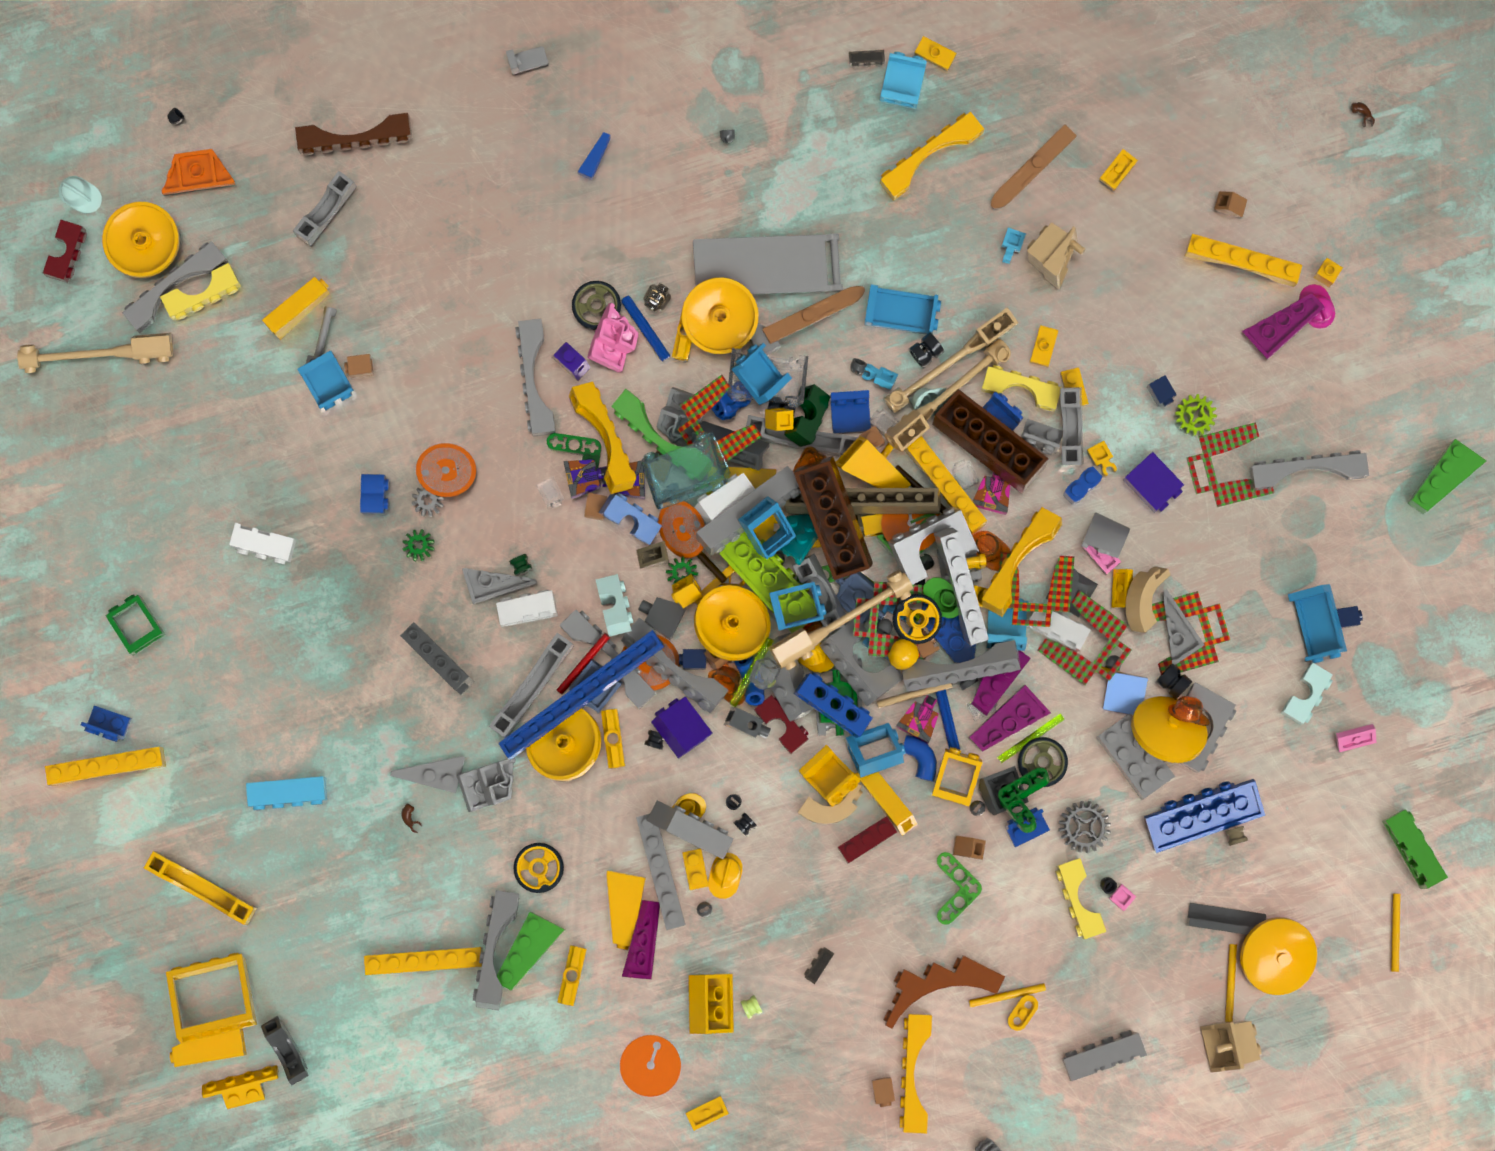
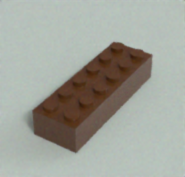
M959 389L934 416L933 426L1021 494L1024 493L1047 465L1048 457Z
M831 456L798 467L794 475L833 579L837 580L870 569L873 561L834 457Z

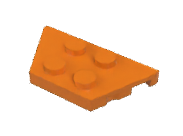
M213 149L174 154L165 186L162 188V194L167 195L235 185V181Z

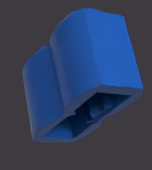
M1093 466L1087 468L1078 480L1069 484L1063 496L1072 505L1077 504L1088 491L1093 490L1098 485L1102 475Z
M361 474L360 512L362 514H385V510H388L389 499L385 498V493L389 491V479H386L385 475Z

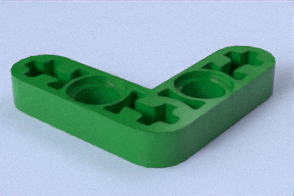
M552 433L548 436L547 445L550 450L583 455L582 460H595L596 468H599L602 446L597 439ZM554 437H557L558 441L564 442V438H567L565 443L566 449H562L563 444H557L556 447H553L550 440H554ZM577 440L580 446L576 450H571L569 442ZM582 441H586L585 445L587 446L595 443L598 450H594V453H591L589 448H584L585 452H582Z
M1044 768L1032 770L998 792L1000 804L1019 829L1025 833L1033 832L1037 827L1034 815L1022 799L1049 783V775ZM1022 784L1029 785L1026 790L1019 789V786ZM1015 807L1023 808L1019 813L1012 812ZM1024 817H1025V819L1027 820V822L1030 823L1029 825H1028L1027 823H1024V821H1023V818H1024Z

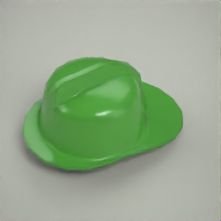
M940 577L927 580L923 587V595L932 598L937 603L942 617L954 618L958 616V607L952 585Z

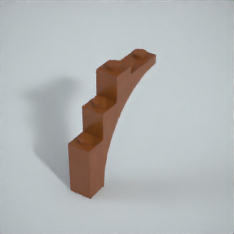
M962 955L961 959L957 957L953 965L954 972L934 962L932 965H927L923 973L926 976L925 979L905 969L902 972L898 971L894 982H896L895 987L902 991L895 994L892 1003L895 1005L892 1011L888 1009L884 1016L885 1026L892 1029L899 1017L911 1004L935 990L951 986H970L997 994L1005 976Z

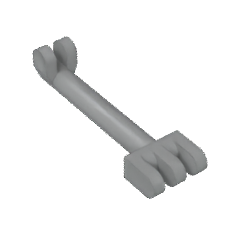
M324 307V317L314 356H307L306 364L322 355L331 316L336 315L337 309Z

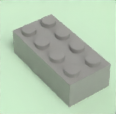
M1128 714L1096 738L1140 799L1143 800L1174 778L1175 775L1163 760L1150 755L1138 744L1131 728L1132 717Z

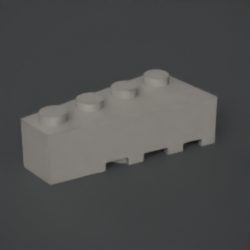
M787 633L773 639L753 657L791 722L806 716L814 708L793 694L803 680V674H805L803 667L799 666L798 660H795L797 665L792 669L786 670L785 667L781 669L768 647L791 634Z
M658 800L656 801L647 819L648 822L724 859L733 841V838L727 836L728 831L720 827L716 830L713 828L714 824L706 820L700 822V817L691 812L689 815L684 814L686 810L677 805L672 808Z
M1127 1030L1120 1033L1121 1037L1113 1039L1111 1036L1101 1040L1102 1044L1095 1046L1092 1043L1084 1046V1050L1078 1053L1076 1050L1065 1053L1066 1057L1062 1058L1070 1081L1097 1073L1098 1070L1102 1071L1112 1068L1117 1063L1122 1064L1132 1061L1134 1057L1139 1055L1140 1058L1147 1056L1139 1033Z

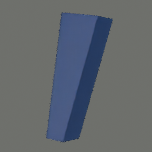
M602 133L579 168V175L590 180L593 179L610 141V134Z

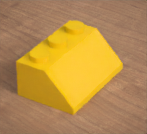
M733 974L688 975L690 1034L734 1033Z

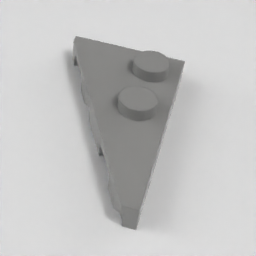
M468 568L462 569L473 605L537 585L536 579Z
M1166 589L1163 592L1172 663L1176 665L1203 647L1204 643Z
M461 756L391 771L390 776L456 793L459 784L457 775L462 773L466 757Z

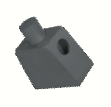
M657 597L654 604L643 600L638 610L647 614L645 622L650 627L671 641L687 607L683 608L681 604Z
M731 707L723 724L753 738L759 735L766 739L771 728L762 725L763 719L737 707ZM749 722H752L753 724L751 729L748 728Z

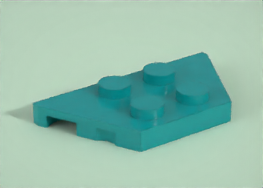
M809 514L786 517L796 537L780 550L787 557H793L797 565L802 563L818 539Z

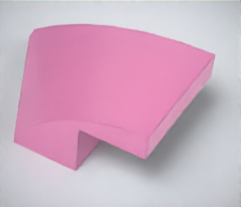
M609 303L597 326L587 358L619 373L623 371L626 354L635 350L639 333L629 324L624 316H621L616 311L615 305Z

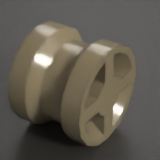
M1244 826L1225 831L1230 839L1228 842L1229 846L1248 841V838L1244 835Z

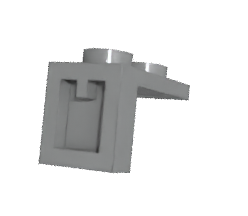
M543 46L514 54L513 49L506 51L512 75L548 65Z

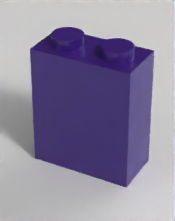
M1154 452L1150 453L1123 479L1154 513L1157 510L1162 512L1169 505L1167 501L1171 497L1176 499L1183 492L1181 488L1184 486Z
M683 697L681 700H678V698L674 699L668 704L669 708L665 710L663 707L654 714L656 717L651 721L678 759L713 734L686 697Z

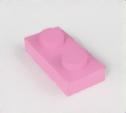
M1090 545L1087 548L1083 547L1106 575L1121 563L1119 558L1100 553Z
M1370 724L1336 733L1339 752L1377 743L1374 725Z

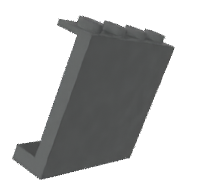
M413 622L400 635L460 695L475 682L416 623Z

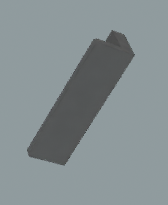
M706 421L700 423L701 428L712 444L734 432ZM693 431L692 443L697 449L703 451L706 448L695 431ZM758 439L729 461L759 471L763 464V453L769 448V443Z
M1190 903L1186 926L1248 935L1257 924L1266 920V914Z

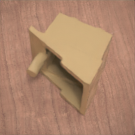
M1051 222L1049 226L1045 225L1039 233L1040 236L1036 241L1032 240L1029 243L1027 254L1029 262L1044 275V278L1059 290L1067 275L1068 268L1066 267L1074 250L1082 255L1086 249L1077 243V233L1074 226L1067 233Z
M1251 1021L1217 1022L1200 1026L1210 1072L1244 1069V1064L1261 1060V1048L1256 1043L1255 1038L1257 1035L1256 1027Z

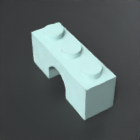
M618 574L595 579L601 604H614L612 608L603 610L609 637L632 631L630 624L634 622L631 612H627L626 609L630 605L628 597L623 596V592H626L624 581L619 580Z
M1315 663L1309 664L1300 679L1309 687L1310 694L1308 698L1301 700L1291 696L1281 714L1299 725L1304 724V722L1308 723L1313 715L1311 710L1314 705L1317 707L1323 698L1321 696L1323 690H1328L1333 680H1331L1333 674Z

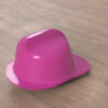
M1316 284L1308 285L1301 291L1299 300L1312 293L1325 307L1309 324L1319 329L1326 328L1331 325L1335 318V308L1326 289Z

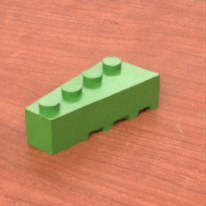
M1454 439L1442 453L1408 504L1422 514L1428 512L1487 460L1457 439Z
M1406 809L1401 810L1382 821L1420 889H1428L1448 878L1435 857L1433 850L1425 841L1424 834L1415 825V819L1410 811L1407 812Z
M529 912L497 974L500 984L509 990H513L565 929L533 912Z

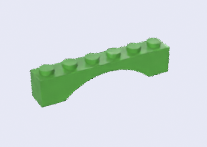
M625 389L611 406L616 410L614 414L621 420L626 418L630 422L628 426L636 432L640 430L644 434L642 437L647 442L657 444L658 447L656 449L664 456L666 454L672 457L670 461L678 468L682 465L686 469L684 473L691 479L696 477L701 480L715 462L699 449L676 446L662 439L650 424L644 403L629 390Z

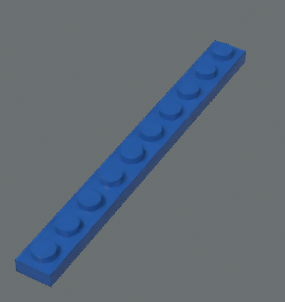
M650 631L498 744L507 758L513 759L665 646L655 631Z

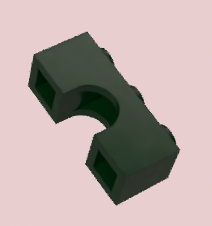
M815 384L803 387L797 404L803 408L805 417L793 418L794 429L786 430L784 435L799 447L812 444L816 439L817 430L822 424V418L828 408L831 396Z

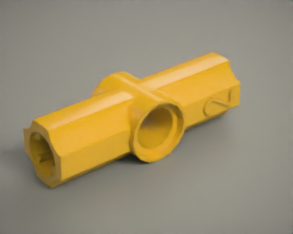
M681 312L672 358L688 361L692 341L687 335H682L680 332L683 328Z
M618 709L601 711L608 768L625 767ZM612 733L618 735V741L615 744L608 742V736Z
M570 945L557 1003L574 1006L587 949ZM568 971H576L577 979L575 981L567 979Z

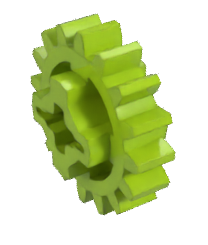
M1197 394L1195 399H1193L1189 395L1188 401L1183 398L1181 400L1183 405H1177L1180 411L1175 412V415L1179 416L1176 423L1182 424L1179 429L1185 428V434L1192 431L1193 436H1196L1197 432L1203 435L1204 429L1209 432L1211 430L1209 425H1215L1212 419L1217 418V415L1213 414L1216 407H1210L1212 401L1207 403L1206 396L1200 399L1199 394ZM1192 403H1198L1195 407L1188 406ZM1204 407L1206 408L1208 415L1205 414ZM1199 409V417L1193 421L1194 414L1192 413H1195V411ZM1184 415L1187 416L1188 423H1186ZM1198 423L1205 424L1201 427H1194Z

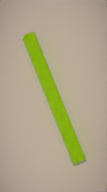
M766 638L732 697L730 705L736 707L766 656L769 650L768 647L774 642L773 639Z
M1060 713L997 758L1001 763L1005 762L1018 753L1027 742L1041 737L1064 721V717Z

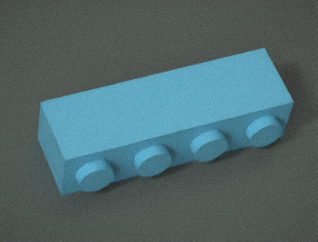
M324 776L246 783L248 807H253V810H264L265 806L272 805V809L284 808V804H292V807L303 806V802H311V805L323 804L322 801L327 800L326 777Z

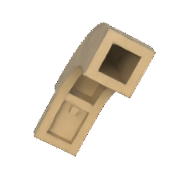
M1153 567L1149 572L1139 571L1134 577L1126 598V616L1131 631L1146 633L1157 623L1152 610V598L1157 587L1171 575L1169 569Z
M858 784L853 791L847 794L841 803L834 807L823 806L808 797L798 811V814L818 824L840 822L850 816L858 807L852 801L853 799L855 801L859 799L863 793L860 790L862 786Z

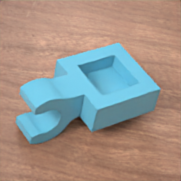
M1011 228L1007 229L1001 246L1006 248L1002 262L1010 264L1013 252H1020L1026 233Z
M867 364L865 367L866 371L862 375L863 379H875L874 383L889 390L892 389L898 377L897 373L883 367L879 370L871 364Z

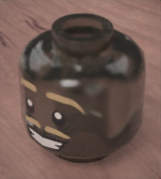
M662 283L658 285L651 284L643 296L644 305L654 312L658 310L663 311L671 299L670 293L667 292L669 288Z

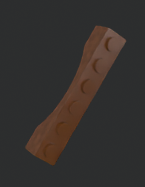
M408 113L389 115L376 127L354 135L333 134L315 125L295 127L297 148L299 153H303V155H313L317 151L330 153L333 152V149L346 151L356 146L368 148L371 147V144L385 146L389 145V142L394 141L406 143L412 139L411 122Z

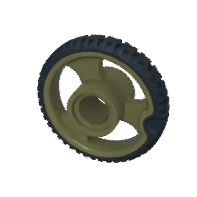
M590 281L580 286L575 292L572 299V311L576 320L582 326L588 329H597L599 323L587 321L582 316L585 312L589 311L593 316L602 317L606 309V302L603 297L607 292L612 295L615 304L614 308L620 314V296L610 284L603 281ZM595 288L596 294L591 295L587 299V303L579 302L580 297L585 291ZM594 301H599L602 303V306L599 309H593L591 307Z
M1039 737L1027 742L1022 747L1018 756V768L1021 775L1024 776L1036 768H1043L1038 765V759L1045 757L1048 760V765L1044 769L1053 776L1045 787L1058 783L1064 777L1068 767V757L1062 745L1047 737ZM1037 745L1039 754L1033 758L1031 764H1026L1025 756L1030 748ZM1051 746L1060 755V766L1053 764V758L1048 753V749Z

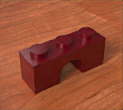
M60 220L55 238L66 244V252L60 257L48 255L42 272L46 277L68 283L69 279L73 278L75 272L73 267L75 261H78L81 251L79 249L81 243H84L87 237L86 229L83 226Z
M772 694L754 709L760 719H763L765 725L775 719L785 723L786 732L779 738V741L790 754L794 753L809 740L807 730L802 725L798 727L794 721H789L779 701Z
M886 816L837 848L848 864L897 833V831Z

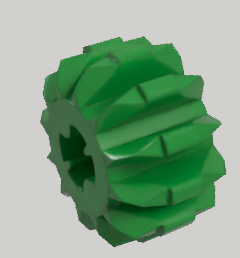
M414 529V536H411L409 533L406 534L409 541L403 540L402 543L408 546L402 549L404 552L409 551L406 555L407 558L413 556V561L416 562L418 556H420V560L423 562L425 561L423 555L426 554L427 557H431L428 550L434 551L435 548L429 545L434 544L435 541L433 539L428 540L431 536L430 533L424 536V530L421 529L418 535ZM416 542H423V544H421L423 547L422 549H414V547H416L414 544Z
M681 557V563L678 562L677 558H674L676 565L668 564L673 570H666V574L672 575L667 580L668 582L675 580L673 584L690 574L698 576V572L692 571L697 568V565L690 566L692 559L685 563V557ZM686 569L685 573L687 575H682L681 578L678 577L679 573L677 571Z

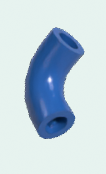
M753 656L735 661L734 663L744 684L746 702L752 706L762 704L765 700L764 687Z
M906 735L903 745L907 755L913 756L918 763L915 777L934 782L937 769L934 751L925 741Z

